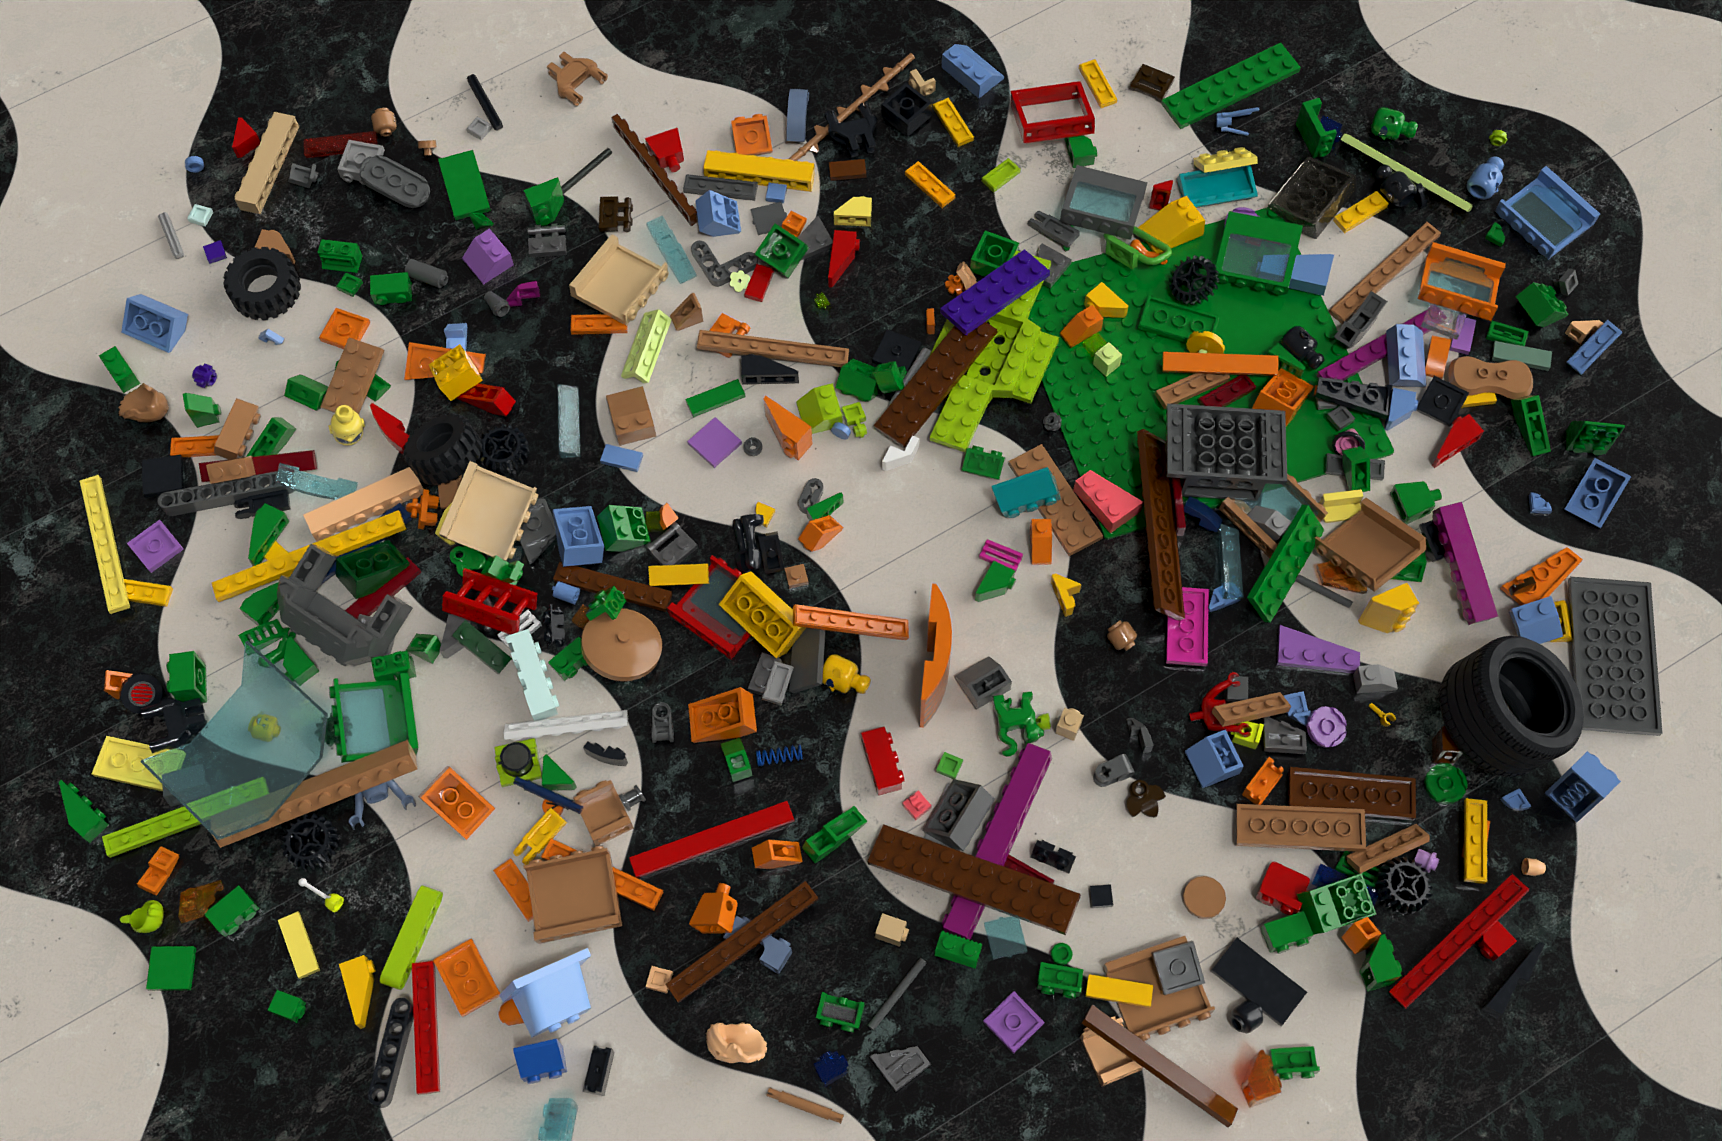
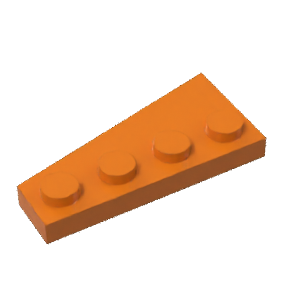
M1566 547L1541 564L1532 567L1526 573L1502 585L1500 589L1520 606L1549 597L1583 559ZM1534 577L1536 584L1530 591L1515 595L1510 594L1509 588L1513 584L1519 585L1524 583L1523 579Z

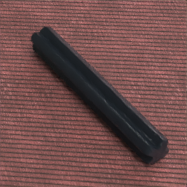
M471 74L467 76L468 83L494 130L502 129V122L476 75Z

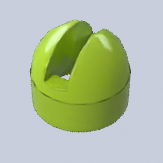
M1049 713L1041 714L1036 718V722H1039L1037 725L1041 729H1051Z

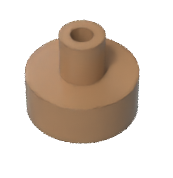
M436 140L418 141V148H424V155H432L431 148L437 147Z

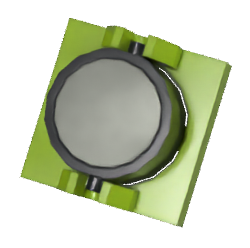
M535 738L494 747L496 768L502 787L514 785L513 782L517 776L526 781L542 779Z

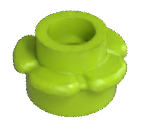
M1494 130L1492 135L1489 136L1490 142L1494 146H1501L1506 143L1507 134L1502 130Z

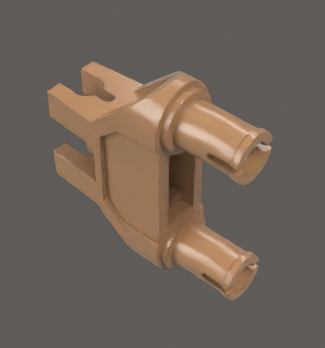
M562 52L559 55V58L562 59L561 65L564 66L562 69L553 62L547 65V69L550 70L548 72L549 75L557 81L559 96L567 98L576 106L579 103L581 104L583 96L574 91V89L590 76L595 78L600 84H603L604 81L606 82L608 75L600 70L597 63L593 60L573 58L566 52Z

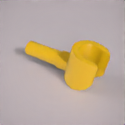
M1373 703L1369 705L1381 718L1380 722L1383 726L1391 725L1386 720V717L1391 721L1396 720L1393 713L1385 714Z

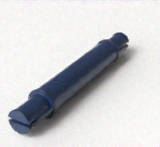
M518 776L514 779L513 784L524 788V791H528L567 810L570 809L581 814L583 806L573 802V800L535 784L530 780L526 781Z

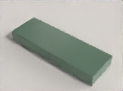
M1495 341L1491 360L1498 362L1517 360L1525 363L1530 368L1549 371L1552 351Z

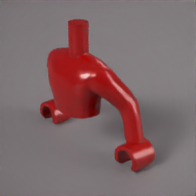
M1232 672L1227 680L1215 685L1203 697L1202 711L1190 713L1191 721L1204 719L1207 728L1211 731L1220 732L1226 729L1227 732H1239L1244 738L1251 735L1250 732L1242 733L1243 728L1249 727L1248 724L1241 723L1240 725L1222 727L1212 713L1214 706L1227 704L1225 699H1214L1221 691L1231 685L1233 687L1240 686L1241 683L1239 681L1232 682V679L1239 677V675Z

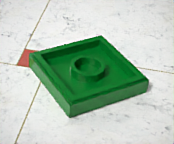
M151 947L146 990H191L196 947Z

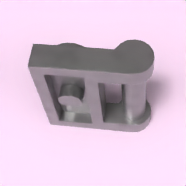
M673 522L668 530L652 543L646 544L645 548L660 565H678L694 552L698 546L681 529L678 523ZM675 533L678 535V537L674 541H672L668 546H666L662 551L658 552L656 550Z

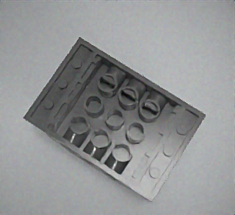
M1167 404L1166 477L1182 478V496L1220 499L1229 497L1236 500L1258 501L1266 483L1283 485L1287 483L1285 411Z

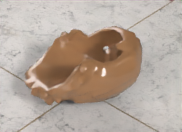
M142 383L137 389L125 395L124 400L120 401L121 406L118 407L120 409L119 416H122L124 419L137 420L138 422L161 420L169 410L165 395L145 383Z

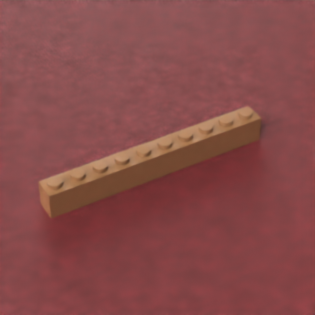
M408 740L211 817V834L219 847H224L418 769L416 755Z

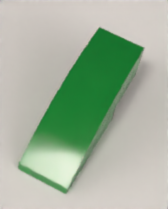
M853 806L824 825L821 831L808 838L802 849L814 863H817L867 823V820Z

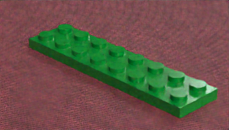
M1279 43L1162 99L1161 104L1181 130L1298 73L1301 67L1283 44Z

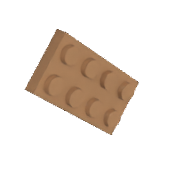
M348 338L320 407L335 413L339 406L347 405L359 414L385 350Z

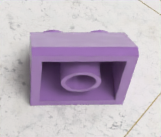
M490 228L473 239L462 257L463 261L483 285L514 265L510 252Z

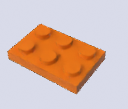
M472 939L433 960L462 1017L499 997L500 992Z

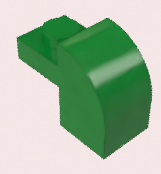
M896 361L877 365L873 374L882 393L886 394L904 389L903 380L907 374L905 366L897 367Z
M495 555L487 559L481 574L516 586L523 574L522 568L524 564L518 560L509 563Z

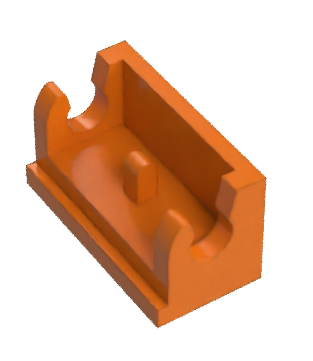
M1270 757L1242 794L1256 805L1263 803L1283 776L1281 774L1283 767H1275L1273 765L1274 760Z

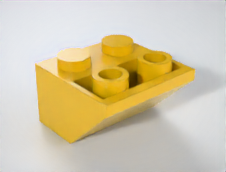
M460 344L429 364L439 389L450 401L483 381L477 368Z

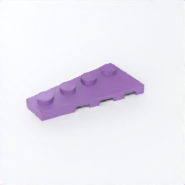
M1281 625L1278 628L1277 665L1354 673L1357 667L1360 666V652Z

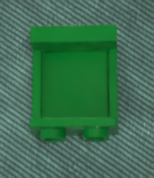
M1320 98L1303 102L1296 122V126L1313 158L1324 157L1329 154L1337 134L1335 129L1325 131L1318 118L1322 105Z

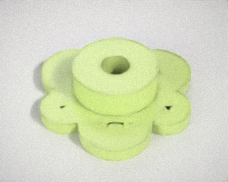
M742 270L738 271V273L733 272L730 275V286L734 287L736 292H741L743 289H747L750 276L744 274Z

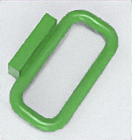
M1134 226L1133 230L1134 235L1159 248L1164 253L1150 258L1112 235L1105 233L1103 235L1106 240V254L1131 269L1137 267L1138 261L1147 265L1160 264L1172 254V250L1167 244Z

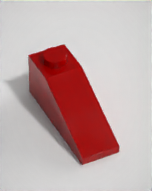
M834 230L828 275L829 287L835 285L855 258L856 250L859 251L860 239H857V232Z
M479 383L457 397L459 400L501 416H507L516 402L503 387Z
M1470 414L1463 418L1460 416L1453 421V426L1432 464L1434 468L1480 439L1484 430Z

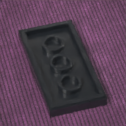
M1238 937L1211 970L1213 974L1246 1000L1258 1004L1262 1008L1263 1013L1281 1027L1307 994L1305 989Z

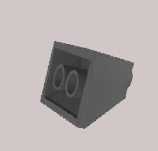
M953 779L922 831L950 848L964 851L995 798L979 784Z

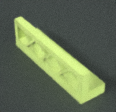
M657 309L644 313L621 377L624 379L635 377L642 383H649L672 320L661 310Z

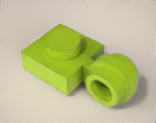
M860 402L843 406L842 413L847 426L855 424L856 426H853L855 437L863 438L864 435H867V429L865 424H861V422L866 421V416Z

